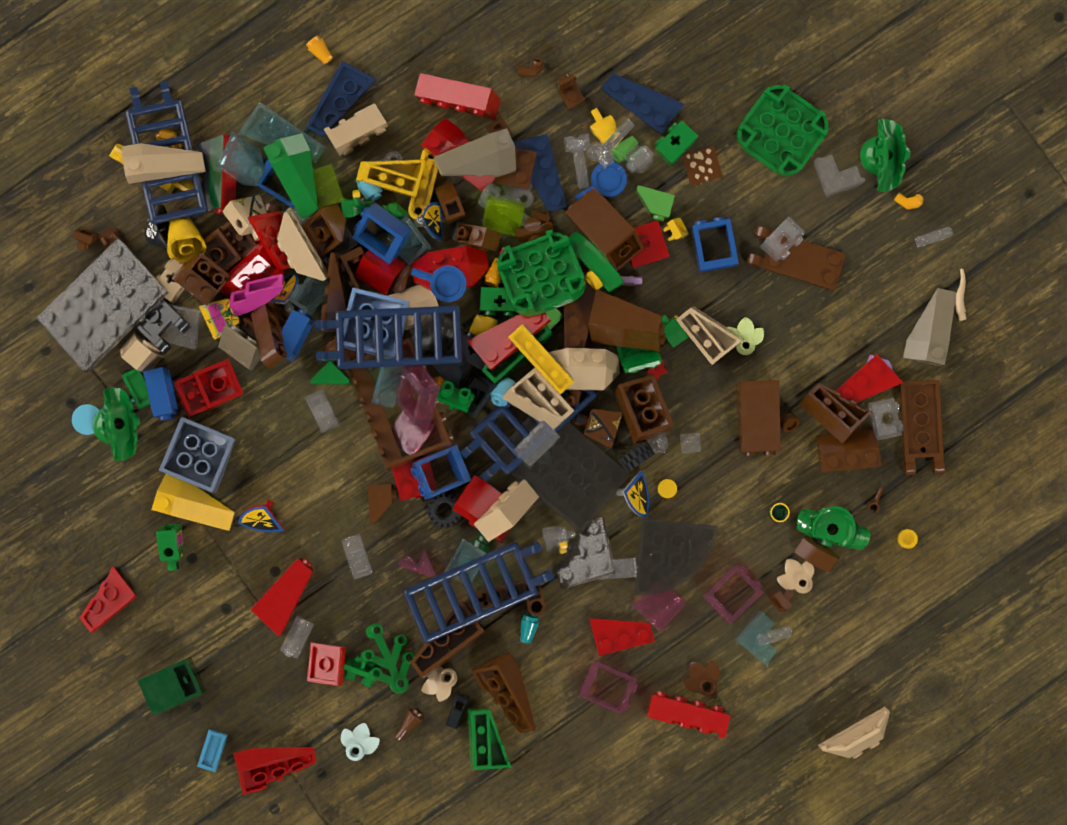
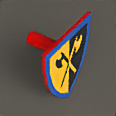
M268 500L266 505H259L245 510L238 521V524L262 532H280L285 530L271 512L274 506V502Z

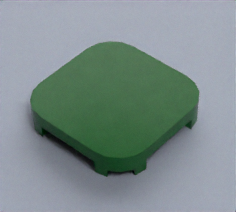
M774 85L768 87L741 122L737 130V141L744 152L772 172L782 177H790L796 175L804 167L825 138L829 130L828 120L822 110L819 111L791 91L789 86Z
M549 230L545 231V236L510 248V245L503 248L504 251L497 261V268L511 305L520 315L531 317L571 303L580 298L584 293L586 286L584 274L567 235L564 236L561 233Z

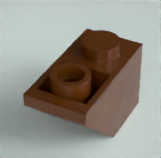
M453 182L434 188L448 224L466 218Z
M459 223L455 242L497 252L502 234L486 227Z

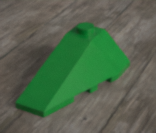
M303 133L280 138L263 147L300 218L304 219L318 212V198L311 160L312 153Z

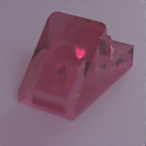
M425 549L419 563H416L417 559L410 556H405V559L400 558L398 566L430 577H435L437 574Z

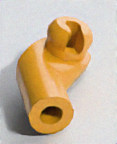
M166 128L156 132L158 140L177 137L176 132ZM182 144L172 145V148L181 149Z
M899 192L894 201L905 209L910 210L919 208L923 204V196L916 194L914 197L907 198Z

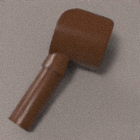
M879 487L873 501L867 504L868 510L871 505L875 504L876 509L874 513H878L880 509L878 502L884 488Z

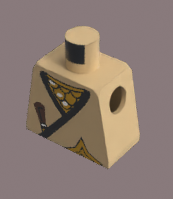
M256 195L230 201L223 210V213L239 235L252 234L256 242L260 241L248 217L267 213L261 196Z

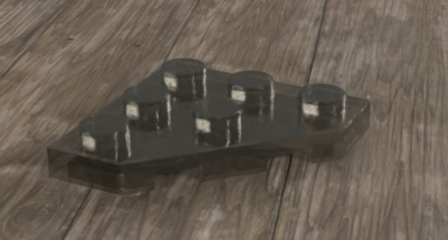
M601 517L585 522L557 569L561 589L564 590L616 573L604 518Z

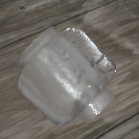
M645 145L635 146L626 155V167L632 173H644L653 164L652 157L654 155L652 151Z

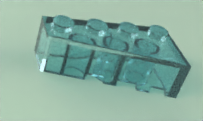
M261 102L258 103L238 133L267 145L280 138L303 133L311 149V160L314 163L318 161L326 149L324 145Z

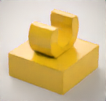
M681 218L669 221L667 223L668 226L663 229L664 232L671 230L672 236L668 238L669 241L681 239L689 235Z

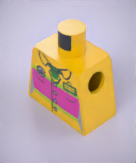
M229 298L199 307L216 341H220L225 325L229 327L234 325L238 328L243 324L240 315H234L230 307Z

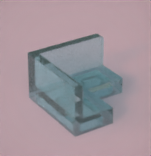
M307 276L302 285H297L288 300L312 316L325 298V288L329 282Z
M384 356V359H394ZM405 366L380 367L371 403L394 408Z
M758 611L735 641L765 666H768L769 660L778 650L764 640L763 637L775 623L762 611Z

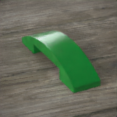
M575 232L568 237L576 257L589 271L597 275L603 284L602 287L608 294L624 283L609 261L584 236Z

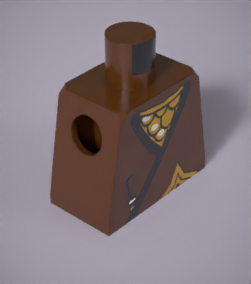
M591 409L589 416L578 413L575 424L585 427L584 436L611 449L622 413Z

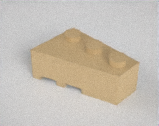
M133 333L120 349L121 357L141 372L154 369L163 358L153 343L151 344L143 340L136 333Z

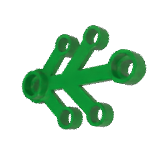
M373 623L367 627L366 634L370 639H375L383 658L374 655L371 650H366L362 652L361 659L364 662H371L388 669L391 676L383 674L379 668H373L369 672V677L372 680H379L389 684L394 693L402 694L408 689L409 683L406 675L411 664L410 662L415 656L411 652L404 653L401 658L402 665L398 672L396 663L402 646L407 643V638L402 634L397 635L394 638V646L390 654L382 636V626L378 623ZM375 627L378 628V634L374 632ZM399 637H400V638L402 639V641H403L402 644H400V643L398 642V638H399ZM366 653L370 655L369 660L365 657ZM406 655L410 656L409 662L406 660ZM374 670L378 673L377 677L373 675ZM398 681L402 682V687L398 686Z

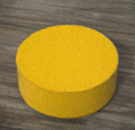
M592 271L585 275L586 281L593 289L599 290L603 286L601 280Z
M670 479L662 480L658 485V493L663 498H672L677 492L676 483Z
M905 529L898 534L897 541L901 547L910 549L917 544L918 537L913 530Z

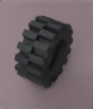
M646 441L618 461L626 473L655 455V452Z
M441 493L430 500L427 513L433 524L438 527L447 528L459 521L461 515L453 511L454 505L458 500L454 495ZM441 503H448L452 507V514L447 518H442L437 513V508Z

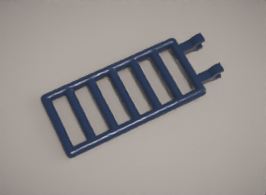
M167 81L160 82L164 102L144 107L141 105L137 87L129 88L134 109L126 111V118L132 145L140 144L138 134L180 125L182 136L144 144L167 147L184 143L185 150L194 151L183 103L178 99L172 101ZM176 108L178 118L136 127L134 116ZM199 173L141 182L150 223L152 224L207 212ZM187 179L193 180L194 189L152 197L150 187ZM197 197L199 207L156 215L154 205Z
M459 306L337 311L335 320L315 321V329L317 331L336 329L337 350L316 352V360L318 362L337 360V367L339 369L458 364L462 362ZM452 313L454 356L442 357L441 314ZM433 314L435 357H423L421 315ZM413 315L415 358H403L402 316ZM394 316L395 359H384L382 317ZM374 317L376 360H364L363 318ZM355 318L356 361H345L343 319Z
M565 390L562 393L565 398L568 396L569 390ZM584 390L588 395L573 406L574 412L554 430L533 418L545 432L537 440L508 409L512 405L508 402L506 406H498L470 431L474 441L464 448L460 454L466 459L481 446L495 462L481 475L485 482L500 469L505 474H510L597 397V393L594 390ZM502 413L530 444L523 452L517 448L494 422ZM487 426L516 457L508 465L479 434Z
M537 541L520 549L517 542L511 543L404 590V596L423 641L429 643L538 594L537 585L554 579L550 570L532 577L524 559L526 556L542 551L540 543ZM512 551L529 588L528 591L519 595L503 559V555ZM494 559L498 564L511 596L510 599L500 602L485 566V563ZM478 567L494 605L485 610L482 609L467 574L468 570ZM460 575L476 613L467 618L463 615L449 581L450 578ZM441 582L458 621L449 626L446 625L431 589L432 586ZM424 590L440 628L430 634L413 597V594Z

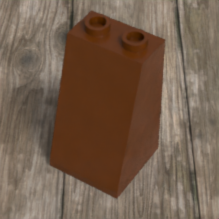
M595 188L586 192L580 200L572 204L565 211L570 222L602 253L616 271L644 249L636 230Z
M596 290L589 319L592 343L660 352L661 345L665 344L666 333H664L665 324H662L660 315Z
M779 380L737 383L740 453H745V456H757L756 452H764V455H776V451L781 450Z

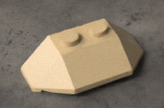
M288 208L283 215L277 238L280 250L285 252L288 257V264L297 273L322 281L326 280L328 270L310 242L292 208Z
M565 348L548 352L575 381L566 390H604L620 374L619 355L606 349Z
M886 707L881 708L818 745L822 751L847 758L852 757L854 759L859 757L866 748L872 749L880 744L879 741L884 737L890 711Z

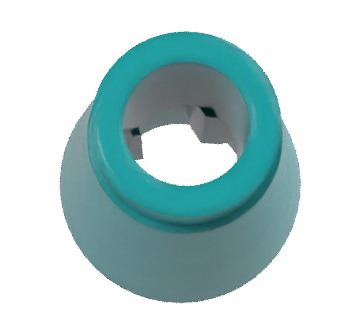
M524 614L523 618H521V642L528 644L532 642L540 623L538 616Z

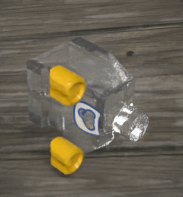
M557 526L542 529L546 552L552 551L553 547H558L560 554L567 553L568 539L575 537L574 530L566 531V527Z

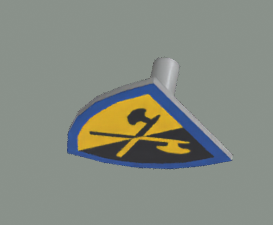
M640 470L626 488H618L616 494L617 496H624L629 508L635 514L648 518V486L643 471Z

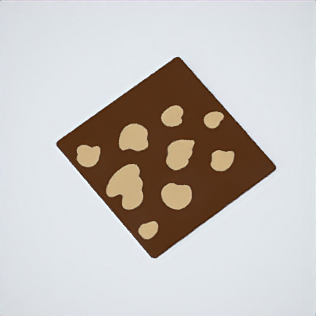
M714 146L682 155L691 186L723 177Z

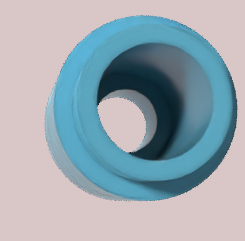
M355 181L357 188L366 200L374 202L382 196L380 194L382 188Z
M510 378L500 380L496 385L497 387L491 393L492 402L496 406H506L508 402L502 397L516 383Z

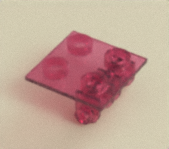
M406 406L391 429L398 447L411 455L419 451L435 428V425Z
M658 578L632 606L661 632L683 609L686 603Z

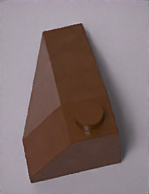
M337 252L330 253L327 279L330 281L325 288L327 303L323 305L321 320L325 321L335 320L336 312L347 311L348 307ZM336 329L322 330V331L336 332Z
M511 653L498 655L472 670L483 691L487 690L494 697L493 702L496 706L499 704L506 711L505 716L520 733L536 729L522 675Z

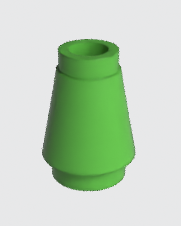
M630 136L614 145L610 155L616 162H624L638 145L637 140Z

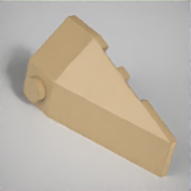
M142 143L122 146L124 171L128 184L206 172L202 152Z

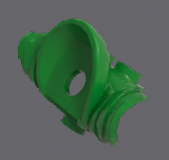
M878 119V136L872 137L864 143L860 151V160L864 169L877 176V191L888 192L898 187L902 182L906 168L905 162L910 158L911 151L905 144L906 136L903 133V127L893 120ZM888 150L892 154L890 160H888Z
M107 388L103 390L104 407L95 414L92 421V429L100 441L110 445L113 459L115 461H124L136 453L138 441L136 430L137 426H140V419L133 412V404L126 390ZM116 418L123 420L124 426L122 429L115 428L114 420Z
M832 506L826 509L821 508V511L803 508L797 518L798 531L821 540L820 544L832 547V544L848 549L862 550L870 541L871 534L869 529L855 523L853 515L843 507ZM829 524L837 525L838 532L835 535H830L827 532Z

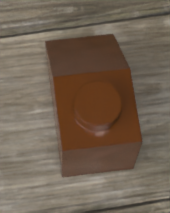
M392 484L368 485L370 524H375L392 506L393 500L397 499L396 488H393Z

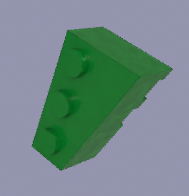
M488 708L468 709L470 768L473 770L512 768L491 711Z

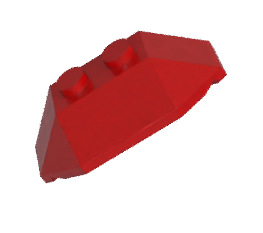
M260 242L228 273L231 277L219 291L230 299L231 292L246 288V282L279 274L284 276V270L277 271L263 244Z
M469 246L428 252L411 264L412 270L415 268L433 274L441 266H455L465 275L466 288L473 287L485 272L489 270L486 251ZM413 276L414 283L431 291L430 281Z

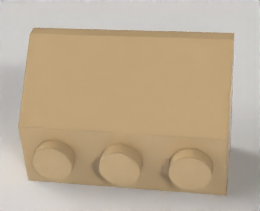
M421 285L405 289L402 293L389 295V297L409 301L408 308L439 306L432 291ZM433 314L421 315V324L433 320ZM413 315L406 317L404 331L414 327Z

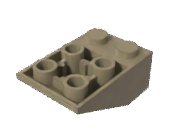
M234 325L231 327L224 326L218 347L252 371L261 359L257 341L250 338L245 332Z

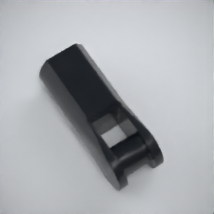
M460 692L457 693L445 725L458 729L468 703V695L465 697L460 695ZM456 702L464 704L463 708L455 707Z

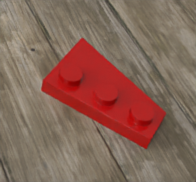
M282 210L248 217L277 271L290 269L291 267L287 261L288 257L285 252L280 250L277 243L283 219Z
M876 354L835 391L841 394L840 397L848 401L859 402L903 382Z
M114 566L109 571L110 574L106 580L100 585V589L95 597L91 599L80 616V620L90 633L97 631L138 597Z
M589 618L599 656L655 642L649 622Z

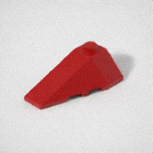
M444 118L432 129L421 146L423 150L435 157L469 143V140L460 128ZM475 175L460 176L482 193H485L495 180V177H492V175H482V177Z
M314 747L251 748L233 753L243 795L263 790L268 787V783L274 780L279 782L284 779V775L290 772L297 773L316 763Z

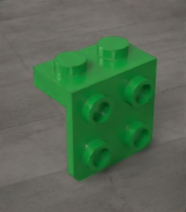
M616 346L620 362L626 373H636L643 368H655L658 364L662 363V358L658 351Z

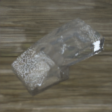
M360 534L343 539V548L354 579L372 574L373 571Z

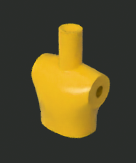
M598 108L591 111L596 122L590 126V129L602 145L619 136L615 120L611 115L603 118Z
M477 314L472 322L470 333L477 336L497 326L498 320Z

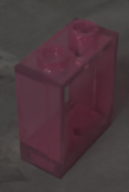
M422 365L403 367L396 403L414 426L431 422L439 386ZM415 391L419 394L418 400L414 398Z
M734 564L702 595L730 625L764 593L761 590L763 586L755 578L751 580L747 576L749 571L742 564L740 566ZM737 572L755 593L731 615L713 594Z
M593 659L578 695L622 715L623 711L627 712L631 701L628 700L630 694H634L638 687L637 678ZM599 668L629 680L619 706L589 694Z

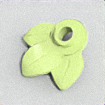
M744 317L739 322L737 328L727 327L744 338L743 341L736 345V349L741 355H750L754 351L755 345L761 343L764 338L763 328L754 329L752 321L747 317ZM744 342L749 344L748 349L743 348L742 344Z

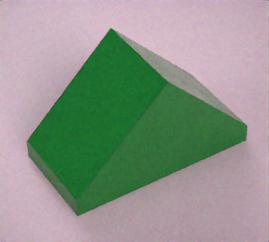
M329 361L310 380V384L351 385V381Z

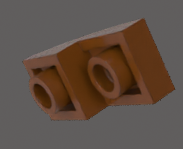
M808 536L802 539L795 550V553L827 572H831L840 558L828 547L824 546L821 548Z

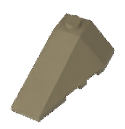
M507 128L490 133L433 158L441 176L475 175L482 177V175H492V177H500L516 171L515 145Z
M940 288L936 289L926 309L906 339L903 353L904 359L939 367L945 365L956 292Z

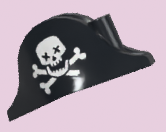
M158 205L156 209L157 216L167 214L164 205ZM148 217L144 231L147 242L167 250L169 221L152 224Z

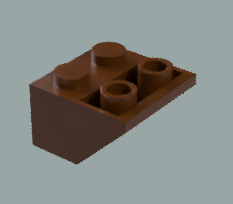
M199 253L185 262L172 279L207 306L231 276L203 253Z

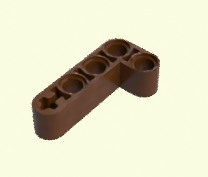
M269 301L253 310L251 317L261 361L267 368L272 369L287 357L281 328L285 326L289 315L284 309Z
M525 580L514 583L515 587L519 590V594L528 591ZM540 584L537 585L538 594L526 600L529 612L535 616H539L545 611V602ZM506 585L494 587L500 594V602L511 598ZM487 589L475 592L478 598H483L482 593H486V600L489 604H484L485 600L480 601L482 609L494 606L489 598ZM468 596L467 604H468V606H469L471 609L474 610V608H473V606H472V603H471V601H470V599H469V596ZM535 601L542 604V609L539 612L531 609V605Z

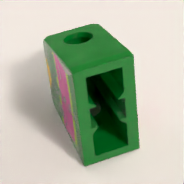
M182 524L162 525L156 531L160 561H167L168 571L178 570V560L184 555Z

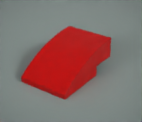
M229 359L174 381V387L188 419L244 394Z
M474 475L456 501L453 511L470 520L469 524L477 528L474 523L499 500L502 494ZM512 528L494 539L502 543Z

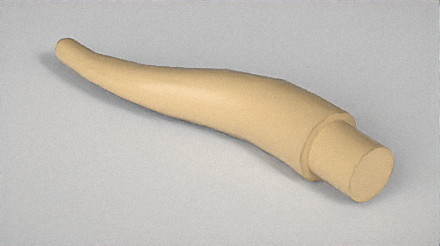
M961 268V280L955 299V310L959 321L967 319L964 305L966 281L964 269Z

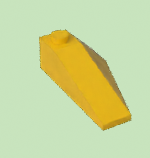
M165 474L152 506L154 511L230 531L235 514L234 511L197 486Z

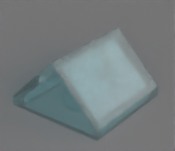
M406 215L401 222L411 228L412 231L399 255L406 265L410 266L432 250V248L410 217ZM388 233L386 237L392 244L395 236Z
M463 539L444 572L488 553ZM478 567L467 571L471 583H473L479 572ZM460 575L453 577L463 584Z

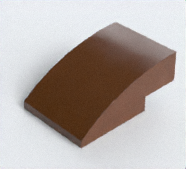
M228 221L204 240L206 244L204 255L226 273H229L260 241L256 242L252 234L239 235L230 221Z

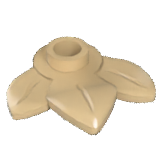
M787 559L785 563L786 574L777 577L778 583L786 590H796L801 594L808 593L813 586L811 579L814 575L813 565L808 561L801 565L796 560ZM800 581H806V586L801 587L799 585Z
M440 666L427 676L429 679L424 683L421 691L428 695L436 694L439 702L446 700L451 694L452 687L457 682L456 672L450 668L443 669ZM450 675L451 680L446 682L445 677Z

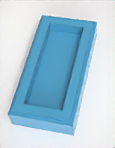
M212 729L208 730L197 767L212 772L217 771L228 734Z

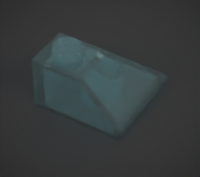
M232 132L217 166L243 185L258 186L265 171L261 152L235 132Z

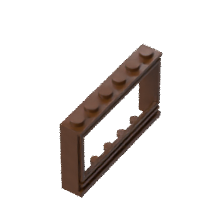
M410 338L403 340V350L407 349L410 358H415L414 343H412ZM367 354L364 355V360H376V356ZM425 365L413 367L442 442L403 458L369 369H349L353 384L358 392L359 400L365 410V416L369 421L372 434L379 447V453L385 463V469L388 472L445 448L452 447L451 441L454 438L451 430H446L444 423L447 420L444 412H439L437 406L440 405V402L435 400L437 394L433 395L430 388L433 387L430 377H426L424 371L427 370Z

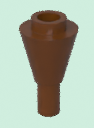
M416 707L414 709L409 708L402 728L395 737L401 741L407 732L425 720L423 717L424 713Z

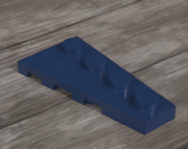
M342 61L310 118L306 129L324 137L326 135L324 129L327 127L332 129L373 85L376 79Z
M612 73L601 88L603 92L660 135L663 134L684 106L679 101Z
M544 134L514 142L515 148L537 152L531 182L546 210L553 212L567 208L548 135Z

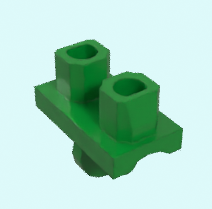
M445 381V383H442L435 400L449 405V410L453 411L456 408L467 413L475 395L471 394L469 389H458L454 387L453 383Z
M366 653L365 657L369 659L370 655ZM357 656L356 659L349 657L344 665V678L352 681L356 675H360L363 677L361 683L364 686L371 687L376 680H372L369 677V672L371 669L378 667L374 666V663L364 662L360 656ZM374 670L373 675L375 677L378 676V673Z

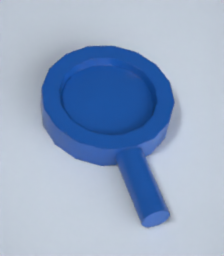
M605 161L598 164L591 174L592 186L575 196L577 201L593 188L604 198L618 196L624 190L627 183L625 170L620 164L613 161Z
M441 266L433 274L415 268L412 270V276L430 281L432 293L441 301H456L462 297L466 290L467 282L465 275L455 266Z

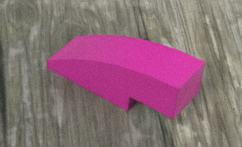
M283 274L246 282L245 289L231 292L230 307L234 315L238 316L253 311L276 297L283 290Z

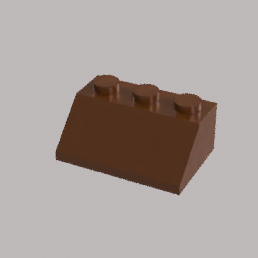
M654 374L617 386L614 395L634 445L651 440L674 427Z
M874 429L857 430L843 444L831 433L816 435L820 473L881 466L880 450Z

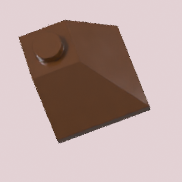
M334 204L320 209L302 225L320 259L325 257L343 241L346 219L338 205Z

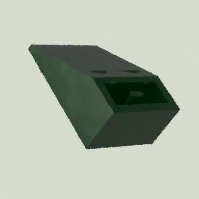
M191 657L137 680L153 716L206 692Z

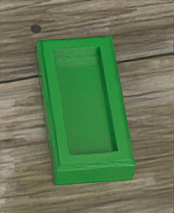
M134 368L121 375L138 409L150 405L143 372Z

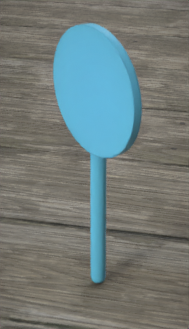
M90 404L79 406L72 415V424L75 430L84 435L94 434L92 421L99 409Z

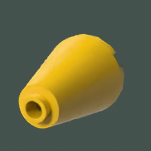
M190 217L169 221L167 253L170 259L173 258L177 260V263L184 264L197 254L205 253V241Z

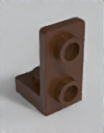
M566 74L559 79L557 92L568 111L585 102L582 93L576 85L575 74Z
M361 246L340 256L342 261L339 264L343 272H348L350 276L347 281L351 289H360L349 263L357 264L365 255Z

